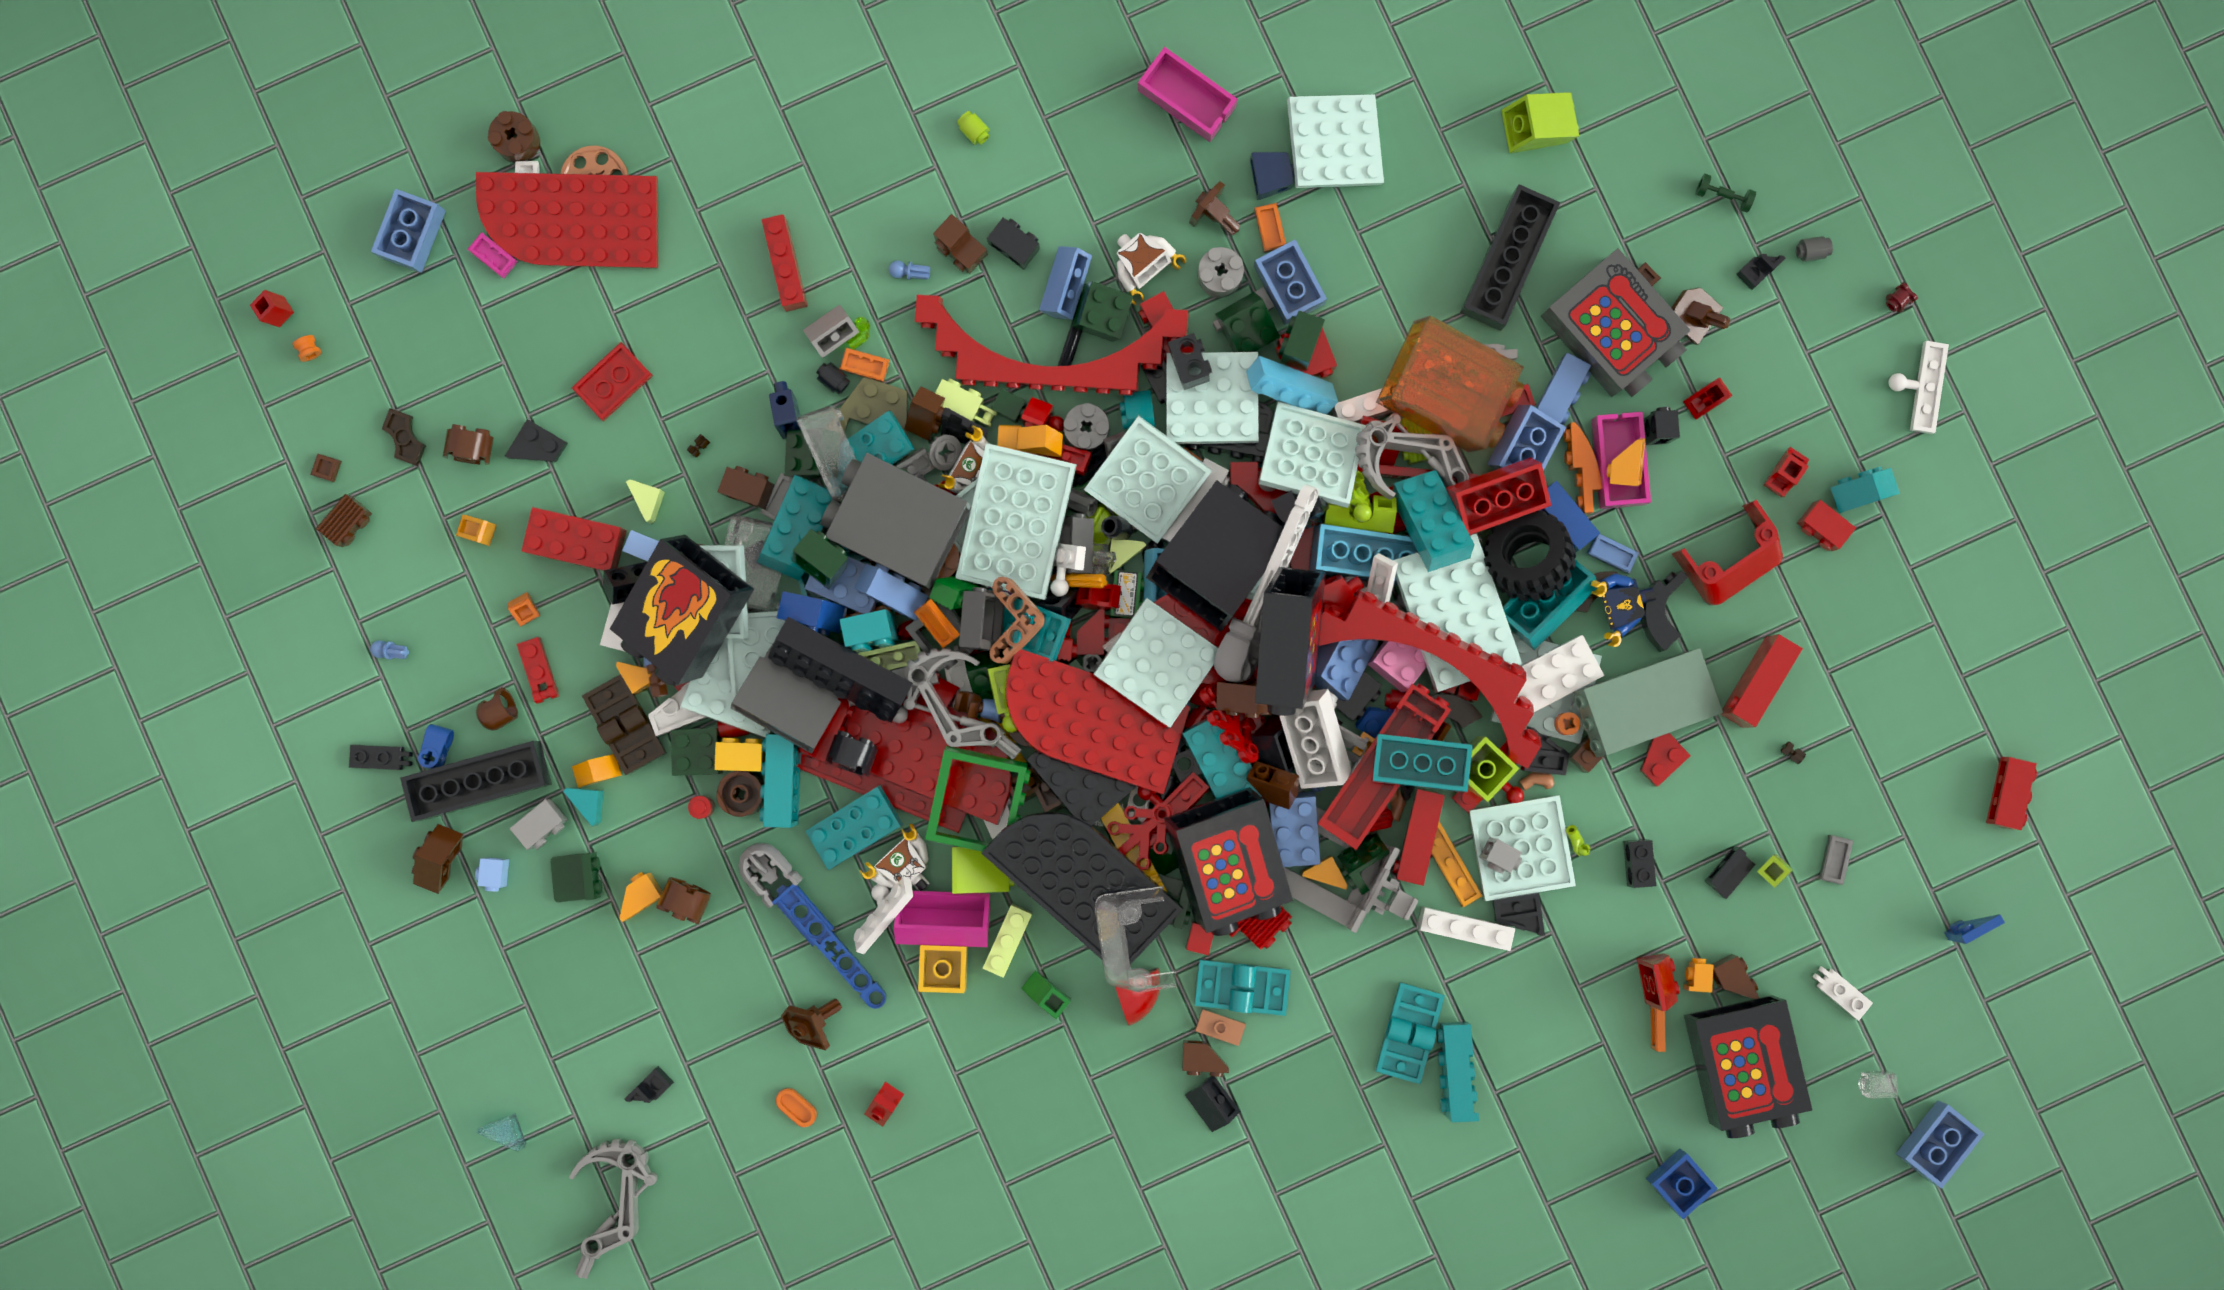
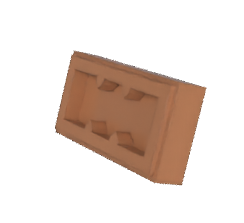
M1202 1009L1195 1031L1239 1046L1246 1023Z

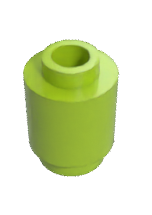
M967 111L957 121V124L960 126L959 130L974 145L978 143L982 145L990 136L988 134L990 131L989 127L975 113L972 114L970 111Z

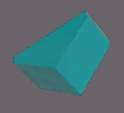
M566 788L563 790L591 826H597L601 823L604 790Z

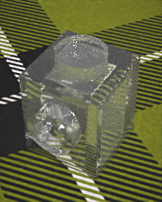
M1890 1071L1861 1072V1078L1859 1079L1860 1092L1863 1096L1870 1099L1898 1097L1897 1074Z

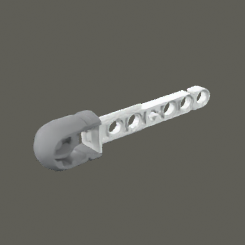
M1308 484L1301 488L1295 501V506L1291 510L1244 620L1232 619L1229 626L1230 632L1226 633L1217 650L1214 667L1217 673L1226 681L1233 683L1247 681L1258 665L1264 592L1278 568L1288 567L1308 522L1310 511L1312 512L1319 495L1318 488Z

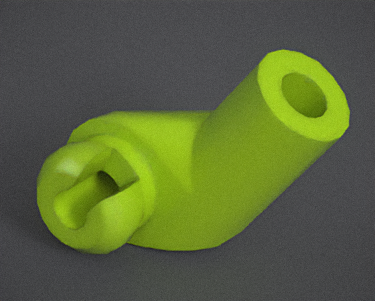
M1575 825L1568 826L1566 833L1571 841L1574 853L1578 856H1587L1590 853V846L1584 844V839Z

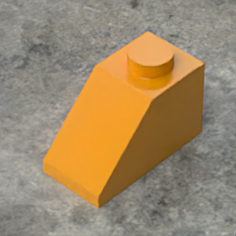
M1645 438L1636 440L1613 459L1612 464H1608L1607 478H1610V484L1639 486L1641 484Z
M640 872L630 879L632 883L626 886L620 914L622 922L629 920L660 899L663 891L651 873L644 875L643 872Z

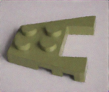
M863 377L825 427V430L838 432L839 440L843 441L850 419L868 425L887 411L893 412L904 430L908 416L907 390Z

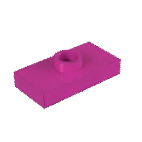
M482 232L467 249L503 279L518 262Z

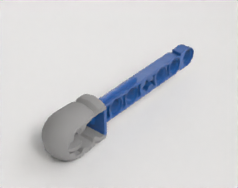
M756 843L748 847L740 856L738 864L740 875L745 883L757 896H762V902L767 908L776 904L812 947L816 945L851 987L861 993L860 997L869 1007L874 1009L882 1007L886 1001L884 989L877 981L873 982L871 974L832 931L834 929L832 924L799 888L797 884L802 880L800 874L797 871H792V865L774 846L766 843ZM769 858L771 859L770 864L772 866L777 865L783 872V876L793 883L790 886L783 884L776 890L778 896L775 899L772 897L771 891L765 888L759 881L760 875L752 873V871L754 873L758 871L763 876L761 881L768 882L770 885L779 878L776 874L777 868H771L768 865ZM798 905H804L807 908V915L803 918L797 917L794 910ZM814 922L822 925L823 930L819 935H814L810 932L809 927ZM826 941H835L837 943L835 945V949L838 952H840V950L843 949L845 952L841 953L837 957V959L834 960L832 957L835 956L836 953L832 949H830L829 951L826 950ZM849 957L853 963L852 967L849 969L841 968L839 964L840 959ZM856 975H865L868 981L867 984L862 987L857 986L854 981ZM874 991L880 992L883 998L878 1004L872 1003L869 999L870 994Z

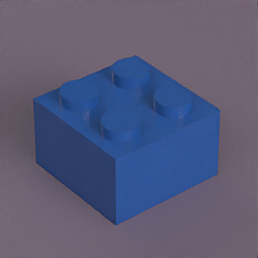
M783 591L777 619L786 621L787 617L820 634L829 636L830 631L839 633L841 627L839 619L843 618L845 606Z
M1682 1149L1677 1150L1646 1178L1672 1210L1682 1219L1686 1218L1718 1189Z

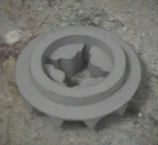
M943 434L940 437H935V441L929 444L931 448L927 454L930 457V463L935 468L943 471L950 470L960 456L962 448L957 438L952 435ZM944 448L951 450L948 453H945L944 456L938 454L940 451H943Z

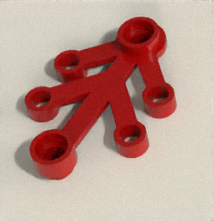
M1208 684L1200 689L1199 695L1205 704H1213L1216 708L1217 686ZM1213 710L1207 714V720L1212 726H1217L1224 730L1220 734L1221 742L1226 746L1229 745L1236 749L1242 762L1248 764L1258 760V749L1252 743L1251 731L1256 728L1252 718L1247 717L1241 721L1242 735L1239 715H1226V711Z
M1158 803L1153 809H1140L1134 806L1126 807L1124 815L1129 820H1136L1138 817L1151 818L1144 825L1120 824L1119 822L1112 821L1107 826L1109 834L1118 836L1121 833L1133 834L1118 848L1124 855L1140 842L1139 857L1136 860V865L1141 870H1148L1152 865L1149 858L1150 832L1156 827L1157 841L1153 845L1154 851L1157 854L1164 855L1169 850V846L1166 843L1167 827L1164 819L1160 817V813L1164 810L1167 812L1166 817L1174 815L1173 808L1167 803ZM1131 809L1135 810L1133 817H1129L1128 814ZM1117 824L1118 831L1113 833L1112 826ZM1163 843L1164 850L1159 852L1158 845ZM1143 859L1147 860V865L1145 867L1141 866V861Z

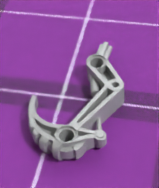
M1397 413L1387 417L1386 422H1369L1366 425L1367 427L1356 436V442L1359 446L1355 447L1356 456L1360 458L1358 465L1363 469V475L1375 490L1389 500L1394 498L1396 493L1386 486L1380 475L1379 460L1383 449L1423 454L1428 459L1427 463L1439 474L1445 488L1456 484L1452 480V476L1457 479V483L1469 480L1464 463L1450 436L1409 433L1400 424L1401 417ZM1397 426L1402 433H1395L1392 431L1394 427ZM1372 435L1378 439V443L1373 441Z
M933 648L929 653L922 651L918 653V659L915 661L909 659L907 661L903 678L913 684L908 692V699L904 701L906 709L912 710L917 708L932 713L946 743L951 747L976 745L994 748L996 746L1014 760L1022 749L1004 735L1006 732L998 724H987L965 716L961 718L951 715L930 682L936 670L948 661L956 659L966 660L976 666L980 664V661L958 650L953 651L949 648H943L942 650ZM918 669H921L925 674L922 682H917L914 679V673ZM920 694H922L928 707L917 704L916 701ZM955 721L960 722V725L966 726L968 728H959ZM989 727H993L997 731V737L994 740L986 737V730Z
M622 1138L613 1139L612 1143L605 1141L600 1144V1147L595 1146L587 1155L581 1158L569 1176L573 1180L585 1165L597 1161L608 1162L622 1169L619 1210L614 1216L610 1215L581 1244L580 1252L582 1257L575 1271V1275H578L577 1277L581 1279L588 1278L595 1259H599L607 1251L630 1241L638 1233V1196L647 1186L654 1185L658 1180V1176L655 1172L650 1171L647 1164L649 1159L648 1151L645 1152L640 1145L636 1144L635 1140L630 1139L627 1143H623ZM626 1154L633 1155L635 1159L634 1164H629L626 1161ZM638 1178L644 1180V1184L639 1189ZM619 1217L618 1225L614 1226V1224L617 1222V1218ZM590 1240H595L598 1243V1250L590 1247Z

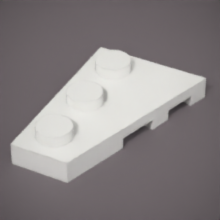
M689 683L685 684L680 691L671 698H668L648 715L655 736L659 737L671 732V730H677L708 718L680 707Z

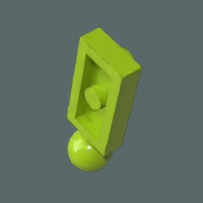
M1357 470L1350 504L1355 506L1353 511L1354 518L1359 522H1366L1372 515L1369 492L1364 483V476Z
M1009 664L990 668L987 671L997 715L1005 714L1002 726L1005 731L1013 733L1017 730L1010 719L1005 699V685L1010 667Z

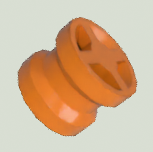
M313 335L300 337L292 343L294 349L298 350V357L302 362L315 359L322 353L321 349L316 346V339Z
M1571 712L1559 714L1554 721L1556 731L1562 735H1573L1581 726L1579 717Z

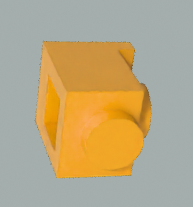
M1692 958V962L1689 961V967H1686L1685 979L1688 981V984H1683V989L1712 993L1713 964L1706 963L1705 958Z

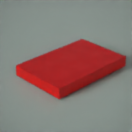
M620 342L583 376L572 389L604 422L653 375Z

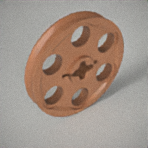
M586 146L576 150L566 159L560 174L611 175L614 171H621L623 175H629L625 164L618 155L602 146ZM600 154L608 155V161L604 165L597 163V157ZM580 157L586 159V165L582 169L575 167V161Z

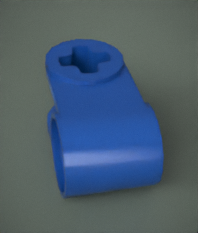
M430 724L427 727L418 755V761L421 766L431 769L444 766L449 748L453 742V730ZM430 756L435 757L434 762L429 760Z

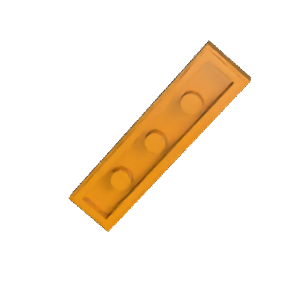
M1439 822L1431 855L1460 905L1465 907L1482 897V894Z

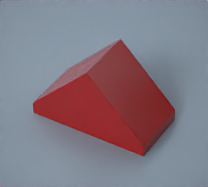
M1719 377L1683 402L1696 420L1732 397V394Z

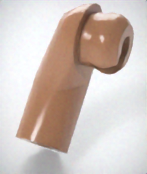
M1532 772L1519 781V784L1525 791L1534 784L1550 789L1555 783L1551 774Z
M1397 789L1389 802L1392 806L1393 820L1399 822L1406 801Z

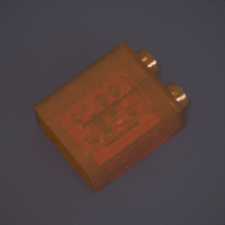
M1430 315L1413 321L1376 403L1435 435L1450 436L1456 446L1467 452L1485 450L1487 447L1493 448L1503 435L1505 425L1499 422L1505 407H1512L1522 394L1524 384L1518 381L1524 366Z

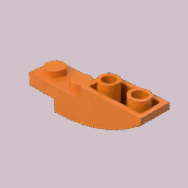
M1571 422L1566 426L1563 433L1564 442H1567L1568 450L1565 451L1564 455L1565 465H1568L1569 471L1578 470V473L1575 474V486L1579 488L1576 504L1585 515H1590L1594 512L1593 492H1598L1602 489L1600 472L1589 441L1576 422Z

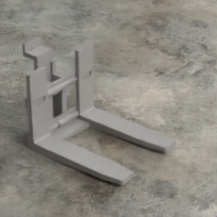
M1316 807L1318 823L1326 811ZM1318 825V834L1344 848L1351 847ZM1387 844L1385 846L1388 848L1389 854L1362 870L1360 874L1370 891L1361 895L1358 888L1352 889L1346 900L1284 867L1293 898L1341 923L1354 933H1357L1370 909L1383 915L1384 911L1388 910L1405 920H1409L1418 903L1416 898L1397 889L1400 882L1388 877L1400 850ZM1383 887L1392 891L1386 904L1377 899L1379 895L1384 896L1385 893L1381 891Z

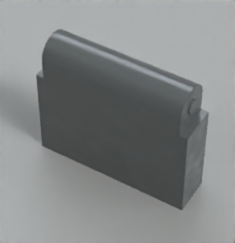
M771 646L764 658L760 656L732 701L730 708L812 754L838 710L841 701L838 700L839 698L834 692L826 688L817 687L813 681L795 675L792 670L784 666L774 664L768 658Z

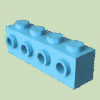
M1258 356L1246 371L1251 390L1257 394L1269 396L1276 401L1280 400L1293 406L1326 415L1338 403L1331 382L1267 358Z

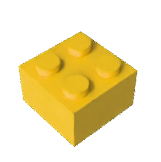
M723 738L722 742H716L715 770L761 771L762 762L765 761L766 752L762 751L763 739H745V743H740L741 739Z
M920 945L918 992L965 993L967 987L968 947Z

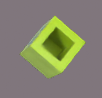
M1774 854L1757 872L1775 888L1793 869L1777 854Z

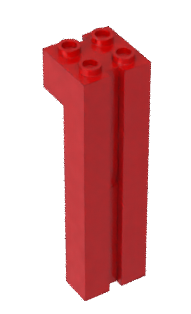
M1419 683L1417 686L1411 684L1379 734L1431 740L1451 711L1448 708L1449 703L1439 696L1436 700L1429 696L1430 691ZM1377 737L1318 822V825L1355 850L1362 843L1400 786L1397 784L1372 782Z

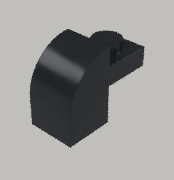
M1292 491L1271 501L1278 517L1284 523L1287 522L1298 497V494H1294ZM1318 496L1312 512L1310 511V516L1304 529L1313 527L1310 518L1316 519L1324 514L1323 511L1329 509L1328 503L1323 498Z

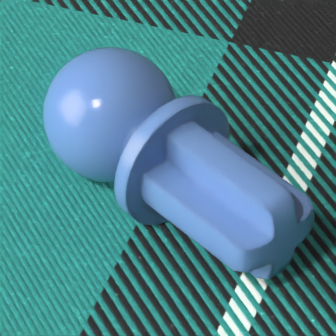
M899 260L893 261L889 265V273L894 278H902L904 275H907L908 280H911V278L927 280L930 277L931 270L929 266L913 265L912 262H909L908 266H906Z
M377 640L370 647L371 654L376 658L384 657L388 660L393 658L406 659L409 654L406 646L396 645L391 641Z

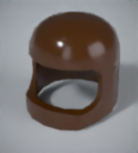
M501 687L494 691V696L488 702L483 700L478 704L476 716L483 727L494 731L517 719L518 711L512 695L508 690ZM500 695L508 702L506 709L502 705Z

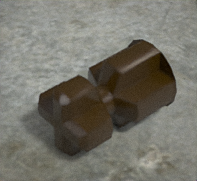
M699 434L694 440L695 446L690 445L687 448V451L696 458L701 454L699 449H705L710 443L702 434Z
M1788 741L1782 746L1781 753L1784 755L1791 754L1790 759L1796 764H1800L1805 758L1806 753L1799 748L1794 750V744Z

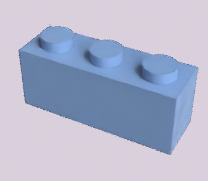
M1058 247L1039 311L1053 318L1073 320L1092 255L1077 247Z
M1566 353L1561 358L1536 408L1564 425L1570 415V412L1567 411L1571 404L1575 405L1581 394L1578 392L1581 384L1585 385L1591 375L1588 372L1591 365Z
M876 563L875 567L865 564L853 589L905 617L917 620L918 617L914 611L921 607L928 598V595L921 592L922 587L912 582H909V584L904 583L906 578L896 573L888 574L889 569Z

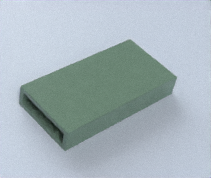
M1700 648L1573 692L1575 705L1582 716L1583 728L1587 731L1590 739V748L1596 757L1610 755L1723 713Z

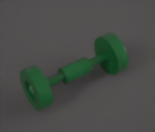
M1703 174L1698 184L1696 195L1703 197L1707 189L1717 192L1716 195L1742 201L1740 211L1749 212L1755 200L1756 191L1749 189L1745 196L1742 197L1730 189L1709 185L1711 175Z

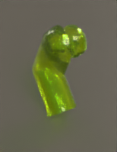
M862 316L856 318L854 322L859 333L846 341L853 350L867 341L870 335L869 321Z

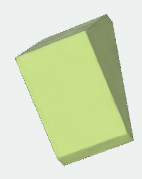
M633 480L626 481L645 521L649 524L654 523L665 492Z
M1112 539L1108 566L1109 574L1112 575L1115 570L1120 569L1146 547V544L1142 541Z

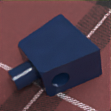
M1251 153L1250 164L1257 200L1292 189L1294 184L1293 163L1290 164L1288 153Z
M780 381L773 384L775 393L769 394L774 426L782 439H786L787 431L804 429L797 399L792 390L788 389L787 382Z

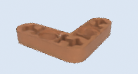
M998 577L993 582V592L1016 618V621L992 645L990 657L996 663L1006 664L1042 628L1045 620L1040 610L1012 579ZM1003 583L1007 584L1005 586L1006 589L1013 594L1009 595L1007 592H1003V587L1001 585ZM1020 597L1023 600V606L1021 609L1016 610L1014 608V601ZM1026 612L1031 616H1036L1034 618L1035 624H1029L1031 619L1028 615H1024ZM1019 630L1022 637L1018 643H1015L1012 636L1015 631ZM999 649H1005L1003 651L1004 657H998L1000 655Z

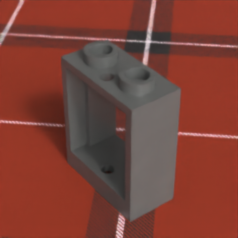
M1076 513L1072 514V516L1064 517L1059 543L1086 547L1084 569L1066 568V574L1093 573L1094 519L1086 518V514ZM1054 566V574L1057 573V566Z
M973 587V591L963 592L959 647L978 651H990L992 645L1002 636L1005 606L997 598L993 590Z
M936 603L937 607L960 634L961 617L956 610H949V608ZM917 618V620L907 625L905 629L922 651L929 653L933 647L919 630L924 624ZM963 647L957 649L968 655L974 651L973 649ZM948 661L941 665L937 670L940 671L944 667L947 670H949L956 663H958V661Z

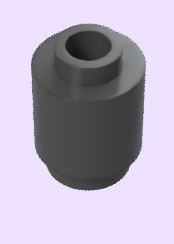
M1824 236L1801 239L1796 246V255L1803 262L1825 259L1827 256L1832 255L1833 252L1831 239Z

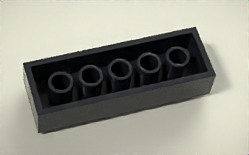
M1518 184L1460 311L1461 314L1500 331L1506 326L1560 205L1559 201Z
M787 617L775 638L768 658L774 664L792 670L795 675L813 681L817 687L826 688L834 692L838 698L847 699L853 702L859 709L868 710L875 714L878 719L891 723L913 684L907 679Z
M530 741L400 777L411 822L427 820L552 785L541 741Z

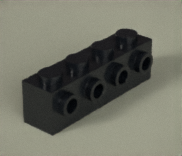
M1258 433V443L1181 445H1184L1186 449L1198 451L1199 448L1208 450V453L1214 455H1221V453L1230 454V457L1235 459H1243V457L1252 458L1253 462L1263 464L1269 434Z

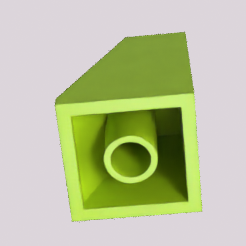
M1571 92L1527 94L1501 110L1509 153L1566 144L1580 136Z
M1476 736L1469 743L1473 746L1468 790L1484 801L1489 802L1520 768L1486 736Z
M958 846L952 847V894L1009 892L1010 886H1014V882L981 854V851Z

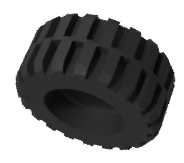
M1538 510L1537 513L1532 512L1502 523L1499 526L1496 525L1491 529L1493 534H1489L1485 542L1487 545L1483 549L1485 566L1489 567L1488 572L1498 589L1513 599L1518 596L1522 601H1528V598H1532L1535 601L1540 600V596L1543 595L1549 597L1553 595L1552 591L1555 589L1559 591L1564 587V580L1569 581L1572 576L1570 570L1573 571L1575 569L1576 562L1574 559L1576 558V551L1565 525L1558 521L1554 515L1549 514L1547 516L1545 511ZM1540 542L1550 546L1546 557L1533 567L1516 568L1510 565L1514 553L1528 543Z

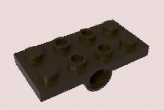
M621 674L582 695L597 723V730L601 738L609 745L625 775H629L667 753L659 737L655 736L652 725L635 694H632Z

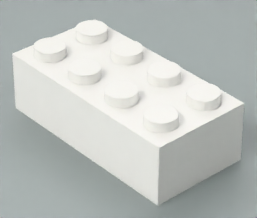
M1576 636L1521 665L1524 671H1526L1527 681L1517 697L1523 696L1529 699L1533 704L1534 712L1603 677L1604 674L1584 636Z
M1314 690L1310 692L1303 709L1296 708L1295 714L1280 716L1297 775H1299L1301 789L1344 785L1352 771L1329 690Z

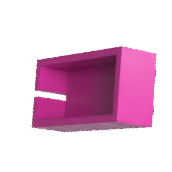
M1165 46L1138 81V91L1208 142L1212 141L1222 127V122H1226L1237 106L1238 99Z
M1643 412L1622 413L1619 416L1618 414L1597 415L1591 419L1594 455L1598 464L1602 487L1598 491L1599 508L1645 506L1651 503L1646 442L1642 481L1639 486L1610 484V478H1607L1608 464H1612V460L1636 440L1645 438Z
M913 891L911 900L895 917V944L987 947L991 910L990 893L952 894V892Z

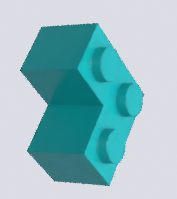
M1151 391L1132 392V396L1124 395V402H1120L1123 429L1128 430L1138 415L1155 427Z
M1881 466L1858 473L1859 478L1852 480L1851 476L1837 480L1839 485L1831 487L1839 513L1900 494L1892 469L1882 470Z

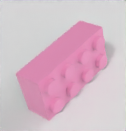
M1384 641L1367 664L1400 692L1407 691L1426 668L1421 649L1392 641Z

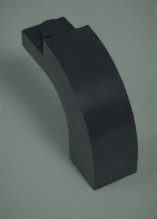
M1672 571L1663 579L1665 584L1660 580L1654 581L1649 588L1653 587L1656 600L1643 603L1646 614L1641 619L1643 631L1659 652L1668 649L1681 636L1668 621L1665 606L1671 593L1688 578L1683 571L1676 573Z

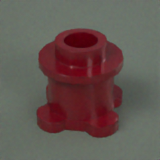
M1902 282L1900 286L1898 285L1895 288L1896 291L1886 296V305L1891 311L1901 313L1906 305L1912 304L1918 297L1906 283Z

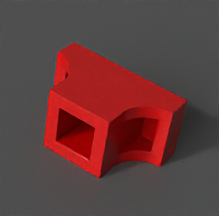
M1789 447L1763 485L1781 498L1785 497L1788 491L1798 484L1808 469L1807 463L1810 459Z
M1107 584L1103 588L1078 587L1076 604L1083 606L1084 609L1119 608L1121 586Z
M885 1082L864 1115L883 1127L904 1094Z

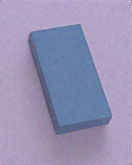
M1601 534L1594 538L1587 555L1627 574L1630 573L1639 554Z

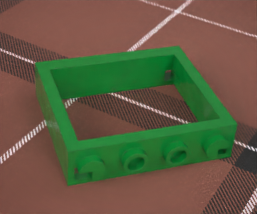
M945 746L925 840L982 852L989 844L988 842L937 832L952 759L1018 773L1007 826L1021 818V815L1017 814L1018 806L1023 807L1026 793L1022 792L1023 783L1028 784L1031 771L1027 770V763Z

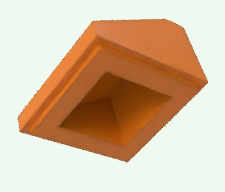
M528 592L508 602V610L520 627L540 616Z

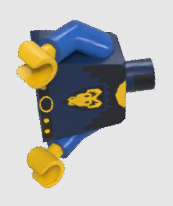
M1616 573L1602 579L1600 582L1596 580L1591 582V586L1597 587L1595 591H1592V594L1602 597L1610 629L1614 632L1605 633L1604 638L1608 640L1612 638L1608 646L1617 647L1621 643V638L1646 615L1643 603L1656 600L1653 587L1639 590L1636 579Z

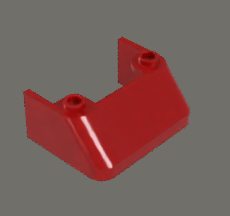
M1757 500L1746 503L1742 507L1756 525L1754 538L1760 547L1724 572L1713 561H1707L1697 566L1685 548L1672 553L1702 599L1709 605L1715 606L1723 603L1779 565L1783 559L1777 528Z

